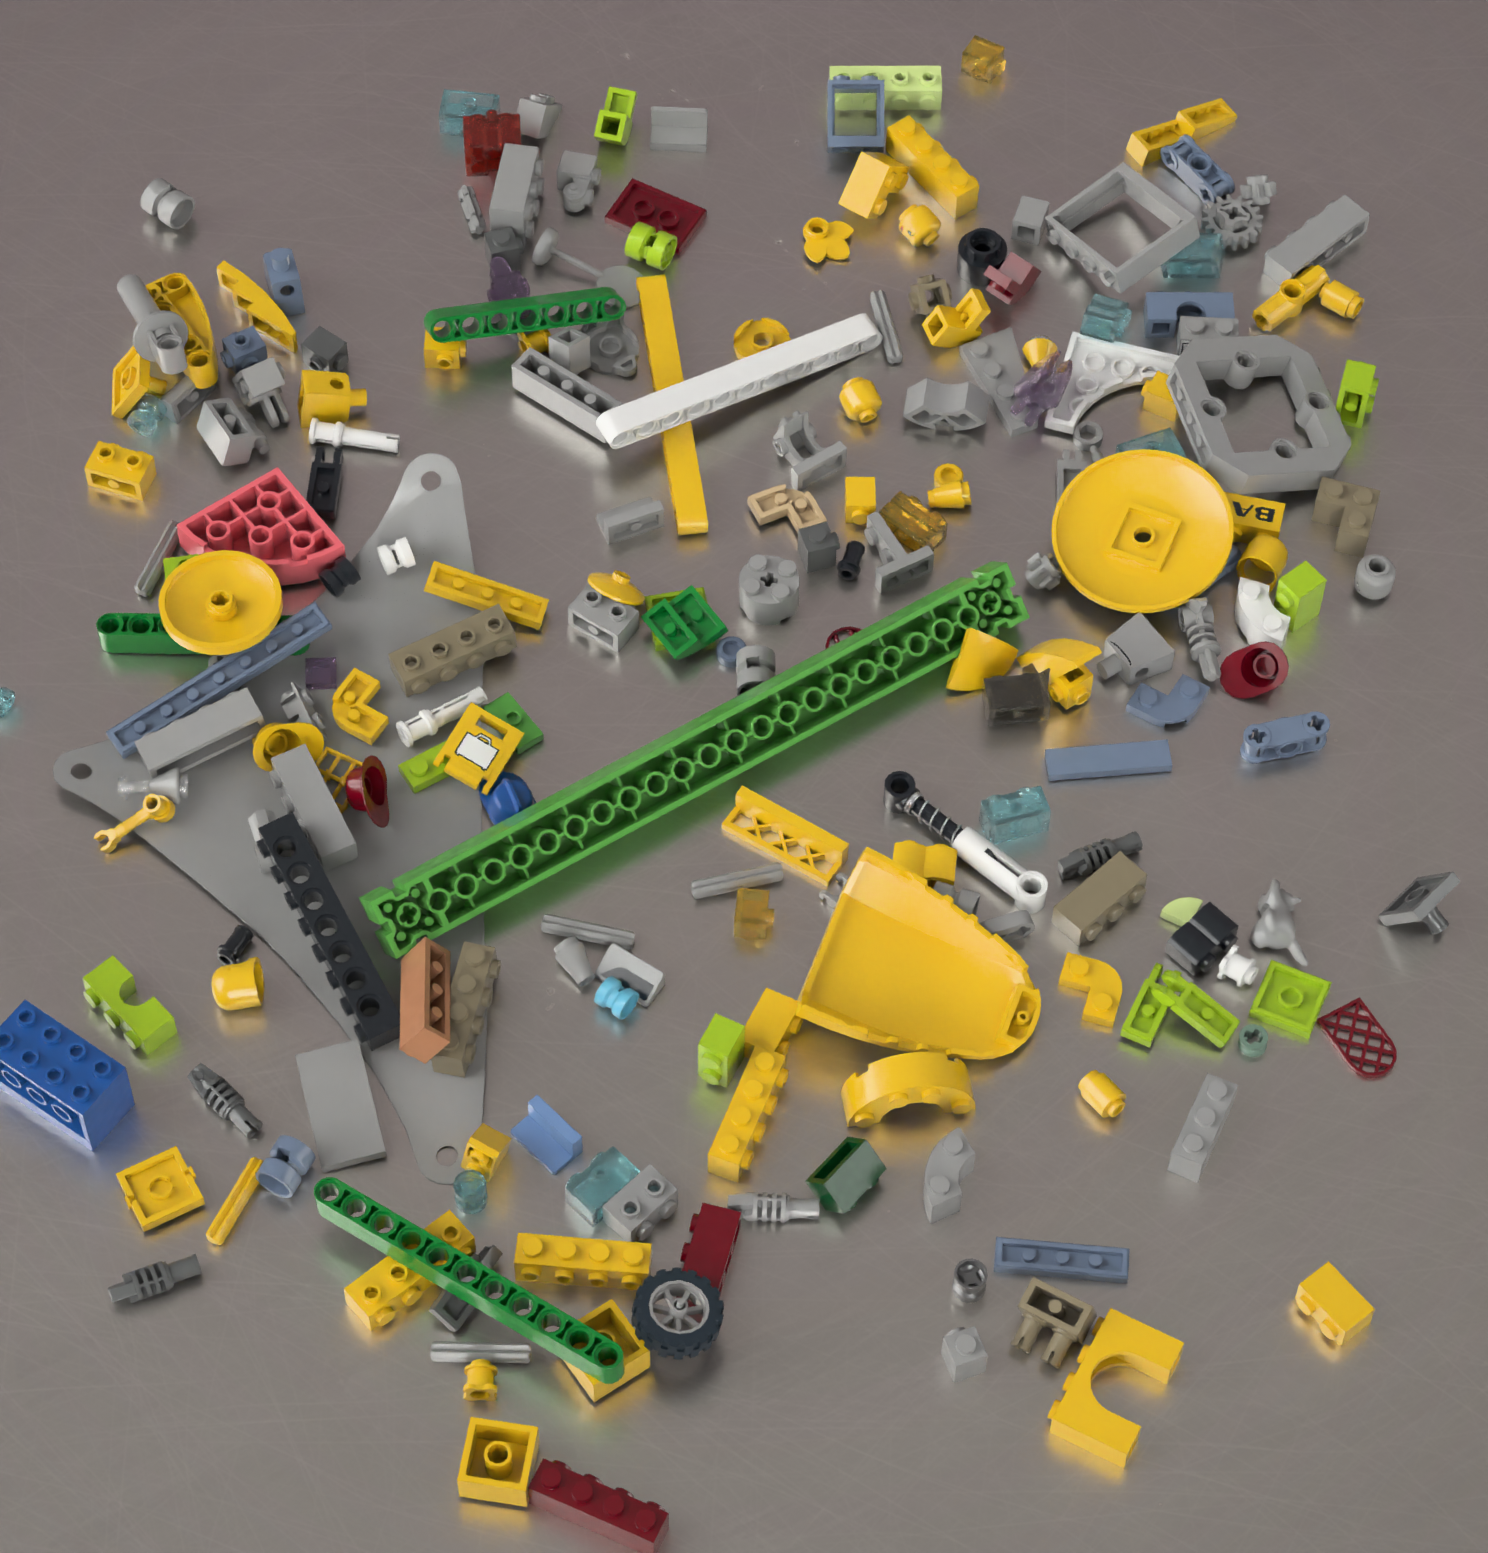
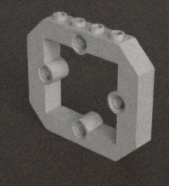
M1276 334L1192 339L1175 362L1167 378V387L1200 467L1206 470L1217 482L1239 495L1319 489L1322 477L1332 479L1351 448L1350 436L1344 429L1341 416L1336 411L1331 399V393L1325 386L1321 370L1317 367L1313 356ZM1282 375L1297 410L1295 420L1298 425L1305 429L1313 448H1298L1291 440L1278 438L1272 442L1268 451L1234 453L1222 425V420L1227 411L1226 406L1220 399L1210 396L1204 380L1224 379L1233 388L1245 389L1250 386L1254 377Z

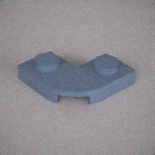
M1182 674L1170 694L1166 695L1141 682L1128 701L1126 711L1163 728L1165 724H1174L1182 721L1188 723L1206 699L1210 687Z

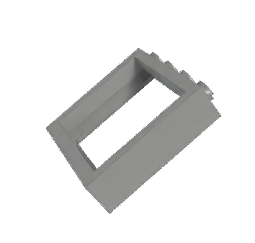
M1124 162L1045 217L1048 231L1046 236L1049 241L1054 245L1058 244L1071 259L1076 258L1089 273H1095L1107 287L1114 288L1120 294L1200 237L1196 216ZM1125 192L1172 229L1116 268L1070 232V230Z

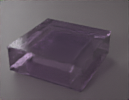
M336 657L305 658V685L308 690L337 689Z

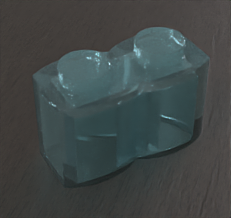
M1095 293L1084 313L1080 334L1115 343L1117 337H1123L1125 327L1129 326L1132 316V310L1128 309L1129 302Z

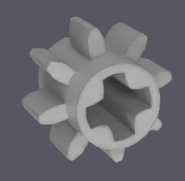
M1268 174L1246 177L1247 184L1240 185L1242 199H1251L1253 201L1252 206L1269 204L1270 196L1277 195L1276 181H1268Z
M1038 552L1028 560L1029 564L1026 566L1028 570L1025 572V575L1033 587L1036 589L1047 587L1050 591L1060 583L1059 578L1062 577L1060 574L1062 571L1053 554L1049 553L1042 556Z

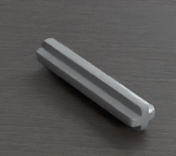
M883 290L873 291L870 294V302L879 332L883 336L882 343L887 360L891 364L900 363L903 360V351L886 294Z
M172 520L168 523L134 586L135 592L138 595L148 597L152 593L164 570L163 558H170L179 543L176 525L180 522Z
M776 862L694 880L691 882V890L694 898L700 899L782 881L784 872L781 864Z
M545 914L541 923V930L545 933L569 938L576 937L579 940L608 946L615 943L627 950L632 949L635 940L633 931L551 914Z
M434 1341L431 1345V1359L434 1362H472L476 1359H485L491 1363H529L531 1360V1345L529 1343Z

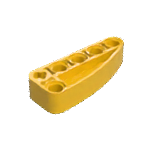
M171 273L145 285L160 311L166 310L178 314L187 325L188 339L184 350L188 366L183 373L190 378L196 388L206 389L213 386L218 379L217 349L207 312L190 280L183 273Z

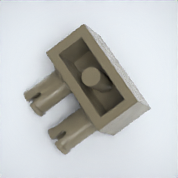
M1032 1277L1017 1306L1024 1320L1010 1344L1019 1350L1021 1348L1022 1352L1029 1354L1041 1328L1047 1327L1051 1329L1054 1334L1040 1359L1048 1365L1051 1363L1052 1367L1059 1369L1071 1343L1083 1344L1097 1317V1313L1092 1305Z

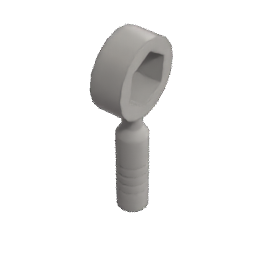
M1092 421L1079 423L1074 430V444L1080 450L1091 451L1093 463L1103 459V454L1098 451L1103 441V429ZM1084 432L1095 434L1096 438L1090 441L1081 438L1080 435Z

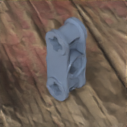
M1184 134L1179 138L1178 142L1161 148L1160 154L1165 165L1172 169L1200 197L1204 204L1207 205L1209 201L1215 203L1217 196L1222 197L1225 194L1234 193L1235 184L1231 176L1223 171L1189 135Z
M1316 711L1293 717H1282L1265 723L1252 724L1244 730V742L1240 748V755L1248 763L1259 764L1269 760L1289 758L1297 754L1321 750L1327 741L1326 733L1330 728V720L1325 714Z

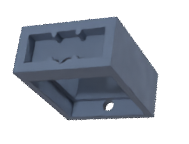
M843 75L834 76L833 80H828L827 153H883L885 147L884 80H878L877 76H863L861 80H850L849 76ZM835 93H876V136H835Z

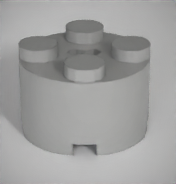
M756 554L751 556L748 563L741 569L739 574V605L751 621L761 625H776L780 623V620L788 616L791 618L796 613L799 606V574L792 560L778 556Z

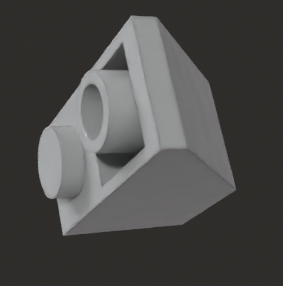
M539 93V95L531 94L530 97L520 98L512 131L538 139L546 138L561 112L563 104L554 102V96Z

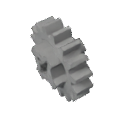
M1227 194L1226 200L1217 196L1215 203L1209 201L1207 209H1203L1200 228L1204 230L1205 238L1212 237V245L1220 242L1222 243L1221 249L1231 245L1233 251H1236L1237 245L1241 244L1246 249L1248 248L1249 241L1256 243L1257 236H1261L1263 215H1259L1260 208H1252L1253 201L1251 199L1243 202L1241 195L1237 199H1232L1231 194Z

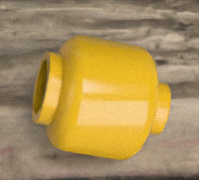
M856 377L847 381L842 386L843 390L839 395L847 417L853 421L860 420L862 423L876 418V412L880 410L882 400L874 383L863 377Z

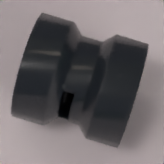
M344 556L339 557L332 568H325L318 574L321 582L336 598L344 593L345 587L354 585L361 580L355 567Z

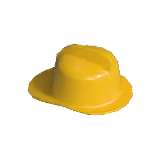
M269 723L259 730L255 738H252L254 761L259 768L265 771H272V757L306 744L314 762H316L323 752V735L317 727L310 723Z

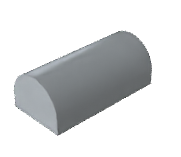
M185 376L158 400V407L165 417L178 424L216 389V385L214 384L206 389H199L195 387V384L188 376Z

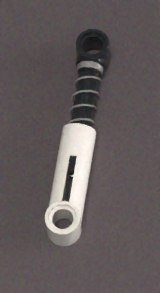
M896 771L887 776L884 784L883 802L889 811L897 814L907 813L910 816L915 815L920 824L929 826L930 832L940 834L941 840L949 841L951 848L957 849V856L1011 896L1019 910H1026L1029 914H1033L1043 909L1048 887L1047 879L1043 874L1027 870L972 827L962 829V824L958 826L951 820V816H945L940 812V808L936 809L929 804L930 800H924L923 794L915 787V780L909 773ZM1026 891H1034V892H1036V893H1035V894H1029V893H1027Z

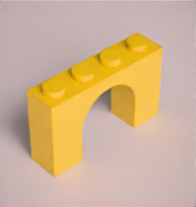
M1110 1308L1105 1318L1099 1316L1091 1333V1335L1095 1336L1090 1346L1087 1344L1083 1346L1077 1359L1080 1366L1076 1373L1070 1372L1062 1388L1066 1393L1062 1401L1057 1399L1054 1401L1047 1418L1052 1420L1050 1433L1124 1468L1138 1442L1141 1426L1101 1406L1092 1393L1091 1382L1098 1373L1107 1368L1126 1366L1167 1384L1181 1358L1184 1342Z

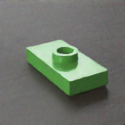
M509 692L483 707L487 712L525 733L515 750L518 755L544 740L543 732Z

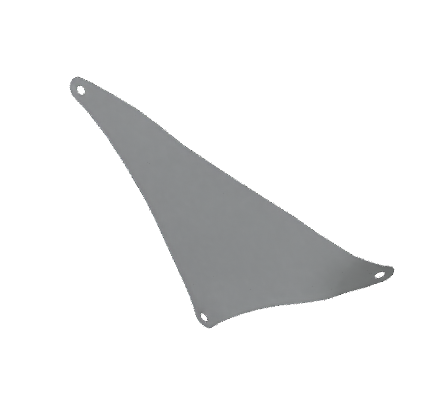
M434 453L419 455L409 463L404 471L393 501L378 528L350 562L359 573L361 580L354 585L345 587L344 593L338 598L334 597L326 589L323 594L313 601L317 603L333 629L312 641L305 653L297 656H288L245 683V687L251 693L266 725L272 722L294 723L300 719L298 717L292 722L288 720L280 703L282 700L281 696L287 691H294L291 685L292 681L302 689L307 688L315 699L316 703L312 705L315 712L317 711L322 716L327 726L324 728L328 741L324 740L323 751L327 746L360 762H364L365 758L370 755L376 756L385 768L389 805L388 825L385 828L378 827L373 823L367 812L357 811L348 804L342 816L356 841L358 858L328 870L325 874L399 1013L401 958L403 956L395 959L384 953L375 934V931L380 929L381 926L368 919L359 897L380 886L391 890L395 887L392 882L393 879L482 832L480 784L474 790L454 777L449 776L414 794L398 768L399 764L446 741L460 718L438 728V732L435 735L430 736L428 734L414 741L413 746L409 748L402 742L397 732L396 723L398 721H408L418 716L419 711L423 709H428L429 711L436 709L479 686L483 689V665L478 668L468 669L457 674L450 681H441L430 686L427 691L421 694H413L406 697L390 667L389 653L481 612V610L424 591L434 561L475 574L462 485L455 464L449 458ZM429 471L438 473L441 478L439 487L432 491L424 489L421 485V477ZM406 537L416 565L409 568L400 567L396 573L387 576L379 558L377 547L384 544L388 546L393 545L396 540ZM392 550L396 563H398L394 551ZM354 667L380 681L381 688L367 706L388 716L389 724L372 746L342 730L336 724L333 717V695ZM479 721L477 726L482 728V722ZM110 739L63 753L55 761L52 769L54 780L62 788L85 798L119 819L122 823L141 810L145 797L152 794L150 793V780L152 777L139 752L136 751L123 759ZM252 739L180 773L181 784L179 783L181 802L180 804L174 803L175 814L173 818L165 823L148 819L134 828L133 831L181 868L264 939L315 994L337 1020L350 1040L358 1039L353 1028L357 1023L353 1015L346 1016L339 999L343 998L338 988L335 990L331 988L325 972L329 971L325 962L319 963L312 951L311 946L315 943L311 935L305 937L297 921L301 916L297 909L291 911L283 894L287 892L284 884H277L271 871L261 873L248 817L261 809L274 811L276 819L288 813L281 799V796H284L281 787L275 789L269 776L270 771L259 768L254 761ZM327 753L319 768L324 771L329 769L336 756ZM340 759L332 774L341 778L351 763ZM76 764H86L91 768L92 774L87 779L79 780L72 776L71 768ZM332 779L326 782L331 795L339 782ZM346 785L342 787L334 800L343 805L347 798ZM289 850V851H290V854H291V856H292L295 852L292 851V850ZM298 876L294 879V882L304 883L308 880V877ZM312 902L307 908L318 909L322 906V903ZM483 913L432 939L435 943L451 951L450 986L464 941L485 945ZM326 928L321 934L330 936L336 932V929ZM420 937V938L416 939L417 944H418L423 938ZM341 954L336 957L335 961L346 962L350 956ZM354 981L349 985V987L352 989H359L365 983L362 981ZM375 1007L365 1009L363 1014L373 1016L379 1010ZM487 1007L484 1012V1028L482 1034L477 1036L475 1043V1058L473 1063L469 1064L465 1078L434 1072L431 1059L424 1064L399 1049L400 1038L371 1051L367 1042L361 1044L359 1041L363 1058L377 1076L407 1132L421 1173L428 1180L438 1184L451 1185L461 1182L469 1176L465 1169L460 1166L468 1140L482 1124L486 1066ZM450 1146L458 1152V1159L451 1166H443L436 1159L437 1152L443 1147Z

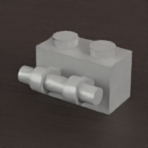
M231 398L204 401L196 428L222 466L249 463L253 448L258 449L260 454H265L270 450L267 437L262 430L257 429L253 416L249 412H245L242 407L237 408Z

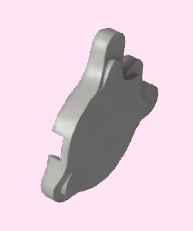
M624 314L619 319L583 324L582 328L578 330L590 336V368L602 374L621 375L624 377L632 376L636 373L639 341L635 333L625 325Z

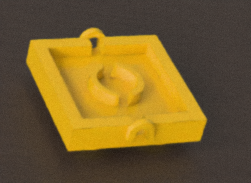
M177 1146L116 1173L117 1180L125 1194L124 1200L127 1202L129 1210H133L144 1232L205 1204L204 1198L194 1181L196 1175L191 1166L187 1167Z

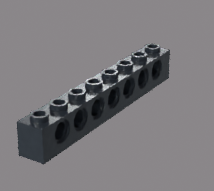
M293 812L259 827L260 840L256 841L260 853L264 859L270 857L274 865L270 867L271 873L277 884H284L287 892L283 894L291 911L297 909L301 918L297 921L305 937L311 935L315 943L311 946L312 951L319 963L325 962L329 970L325 972L331 988L333 990L337 988L340 990L343 998L339 999L340 1004L347 1017L353 1015L357 1023L353 1028L361 1044L367 1042L371 1051L400 1038V1013ZM285 850H292L295 852L290 857L280 856V854ZM298 876L308 877V880L304 883L294 882V879ZM312 902L322 903V906L318 909L307 908ZM326 928L336 929L333 935L324 936L321 934ZM341 954L350 956L346 962L335 961L336 957ZM354 981H362L365 983L359 989H352L349 987V985ZM370 1007H375L379 1010L373 1016L363 1014L364 1010Z

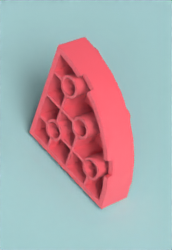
M278 467L176 525L180 546L189 555H200L220 550H232L250 554L265 562L274 571L281 586L319 579L318 574L325 568H332L339 557L344 556L346 558L343 543Z

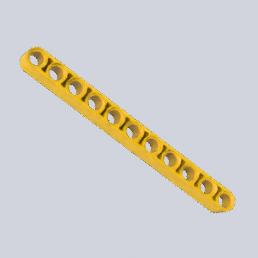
M665 274L636 277L637 291H639V308L654 392L684 381ZM691 421L660 432L678 536L708 533L707 511Z

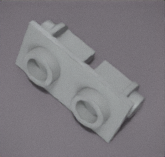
M292 681L291 685L294 691L283 693L280 702L288 720L292 722L300 717L294 723L312 724L322 733L323 739L328 741L324 728L327 727L326 723L312 706L316 703L313 695L307 688L302 689Z

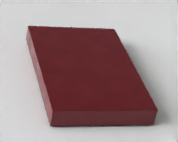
M632 178L605 215V223L630 233L633 226L641 221L653 226L656 229V233L660 230L677 237L675 253L680 255L707 217V210Z

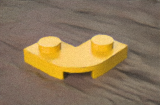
M354 667L333 695V717L336 724L342 730L372 746L389 724L388 716L367 706L381 688L380 681Z
M1067 952L1058 985L1088 992L1081 1020L1113 1028L1122 996L1120 976L1113 967L1103 961Z

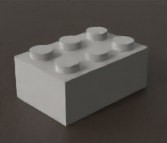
M505 143L489 206L490 231L512 226L515 237L521 238L523 249H525L527 239H532L534 234V221H532L533 216L537 217L539 212V200H537L538 195H543L545 180L540 178L543 173L544 160L539 159V147Z

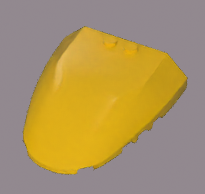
M866 847L841 891L798 997L796 1016L854 1039L906 1052H939L947 1054V1058L984 1060L1010 1054L1028 1040L1039 1019L1041 997L1039 988L1035 989L1028 974L1029 966L998 934H991L980 925L976 915L965 913L954 904V899L948 894L943 896L929 887L928 880L885 855Z

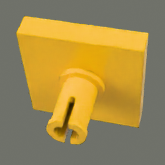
M134 345L113 368L111 416L120 419L124 418L145 393L161 398L167 388L166 380L150 376V361L142 358L137 353Z

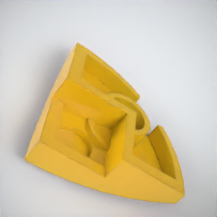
M973 628L966 629L959 657L953 660L946 688L955 691H974L983 688L984 685L994 680H999L1012 666L1018 649Z

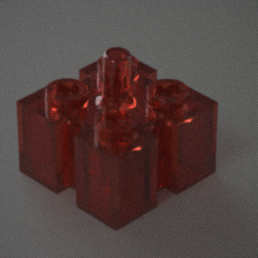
M491 109L486 112V115L474 114L463 116L466 177L489 176V172L498 171L504 144L522 145L520 114L502 113L497 115V111Z

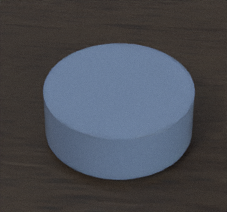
M734 636L725 637L720 640L716 648V656L719 663L725 667H736V654L740 649L746 647L745 642Z

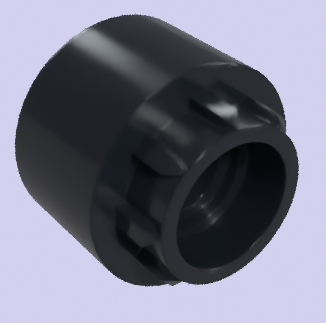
M978 228L965 234L958 244L957 271L960 277L972 285L988 286L991 279L983 274L989 265L999 270L1007 258V244L1005 240L994 230L988 228Z

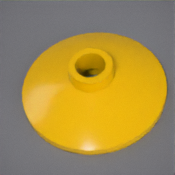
M614 570L613 574L595 572L588 576L587 581L593 589L614 601L637 606L643 604L645 600L643 593L630 582L631 577L622 571Z

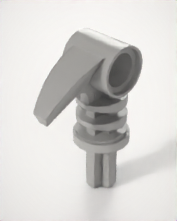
M1207 597L1189 599L1185 605L1178 606L1179 626L1181 631L1187 634L1191 648V658L1193 661L1200 663L1204 679L1215 681L1216 678L1221 676L1217 660L1221 653V647L1214 634L1213 608L1211 603L1207 602Z

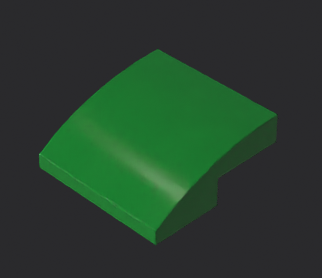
M692 585L670 602H667L664 598L641 616L642 620L676 661L705 648L728 632L725 624Z

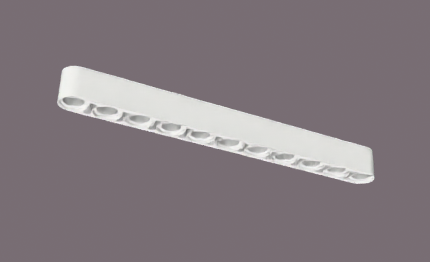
M861 313L607 410L598 417L596 426L610 447L618 449L867 353L881 343L883 336L868 315Z

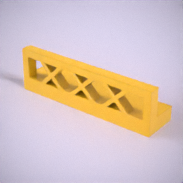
M743 785L736 793L735 807L722 823V829L827 887L848 860L849 843ZM742 814L752 820L753 826L740 828L733 823ZM773 831L778 834L780 841L768 843L761 839L760 833ZM799 845L805 849L806 855L793 857L788 854L787 847ZM826 860L832 863L833 866L827 874H824L815 869L813 862Z

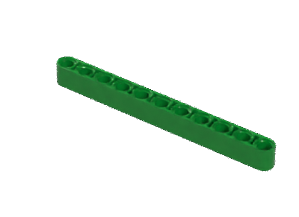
M326 1177L316 1183L314 1196L318 1212L323 1218L605 1384H613L623 1377V1351L616 1342L344 1182L333 1177ZM329 1196H336V1198H335L334 1200H331V1201H326V1200H324L325 1198H327V1197H329ZM356 1212H363V1213H364L363 1215H361V1216H359V1217H353V1216H351L353 1213H356ZM383 1228H390V1229H391V1230H390L389 1232H387V1233H380V1232H378V1231H380V1230L383 1229ZM411 1244L419 1245L415 1249H406ZM439 1260L447 1261L441 1266L433 1265ZM464 1277H474L470 1282L460 1281ZM493 1293L503 1294L497 1299L489 1298ZM522 1309H527L531 1311L526 1315L516 1314L518 1311ZM549 1326L559 1327V1329L554 1332L545 1331V1329ZM580 1342L587 1344V1346L582 1349H576L572 1347L576 1343ZM612 1359L616 1361L614 1364L610 1366H605L601 1364L604 1360Z

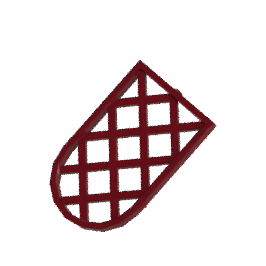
M1360 997L1317 1019L1316 1023L1348 1067L1356 1074L1365 1078H1379L1385 1076L1393 1069L1397 1059V1050L1393 1041ZM1356 1005L1354 1013L1346 1011ZM1359 1007H1361V1009L1367 1016L1358 1014ZM1337 1015L1336 1023L1326 1021ZM1341 1015L1352 1017V1025L1339 1024ZM1357 1019L1369 1022L1367 1030L1355 1028ZM1372 1024L1375 1026L1379 1033L1371 1031ZM1326 1026L1334 1027L1333 1035ZM1338 1029L1350 1031L1348 1040L1336 1037ZM1354 1032L1366 1035L1364 1044L1352 1041ZM1370 1036L1381 1039L1380 1048L1368 1045ZM1385 1041L1391 1050L1383 1049ZM1339 1043L1347 1045L1346 1052H1344ZM1350 1047L1362 1048L1361 1057L1349 1055ZM1366 1050L1379 1052L1377 1061L1365 1059ZM1382 1053L1392 1056L1391 1064L1381 1063ZM1352 1061L1360 1062L1359 1068ZM1363 1064L1375 1066V1071L1366 1072L1362 1070ZM1379 1067L1385 1068V1070L1379 1071Z

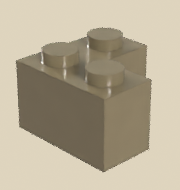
M1322 477L1311 521L1339 527L1334 551L1360 558L1364 557L1380 490Z

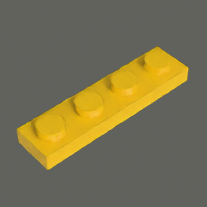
M434 561L424 588L425 592L481 611L499 604L508 620L537 630L540 629L549 599Z

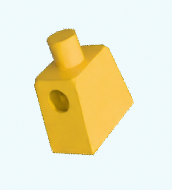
M302 370L297 401L300 428H309L312 418H318L320 422L336 424L337 421L345 423L349 418L350 406L367 405L366 389H351L349 376L346 373Z

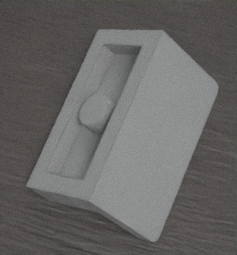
M653 106L651 108L650 150L706 152L708 134V110L706 108Z
M647 497L598 513L596 520L608 545L664 527V508L660 500L653 502L651 497Z

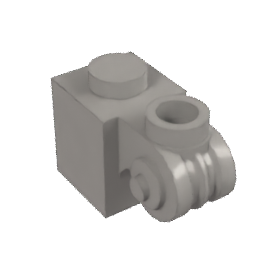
M568 150L563 151L557 169L558 190H563V203L568 211L578 212L584 209L585 206L591 207L594 198L593 187L594 185H599L601 178V169L597 168V156Z

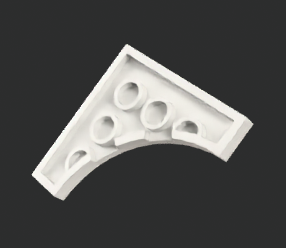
M1072 332L1045 419L1044 428L1073 434L1080 418L1095 402L1122 388L1145 384L1148 379L1152 381L1157 371L1169 375L1179 355Z

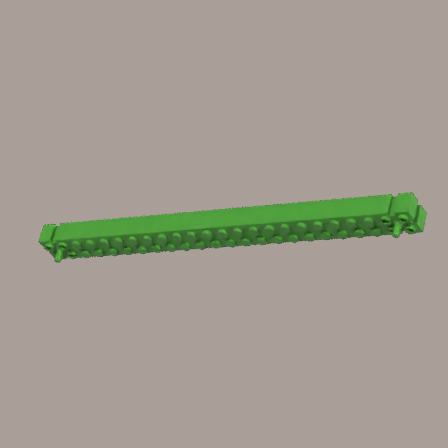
M990 561L971 572L974 578H958L392 880L395 887L391 890L380 886L359 897L368 919L381 926L380 929L375 931V934L384 953L395 959L405 955L417 945L416 939L427 937L432 940L956 658L959 656L966 629L973 628L995 637L1000 634L997 627L1011 628L1030 618L1021 595H1013L1010 588L1016 585L1007 562Z

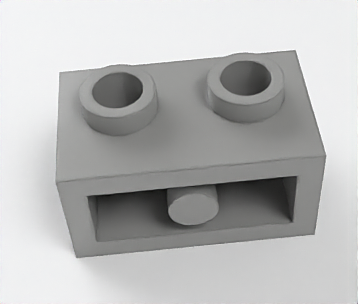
M588 583L568 606V622L570 626L619 653L639 629V611L633 605L623 604L607 598L593 589Z
M649 1164L602 1206L603 1222L624 1241L637 1242L639 1239L642 1241L652 1233L656 1223L662 1218H669L678 1207V1189Z

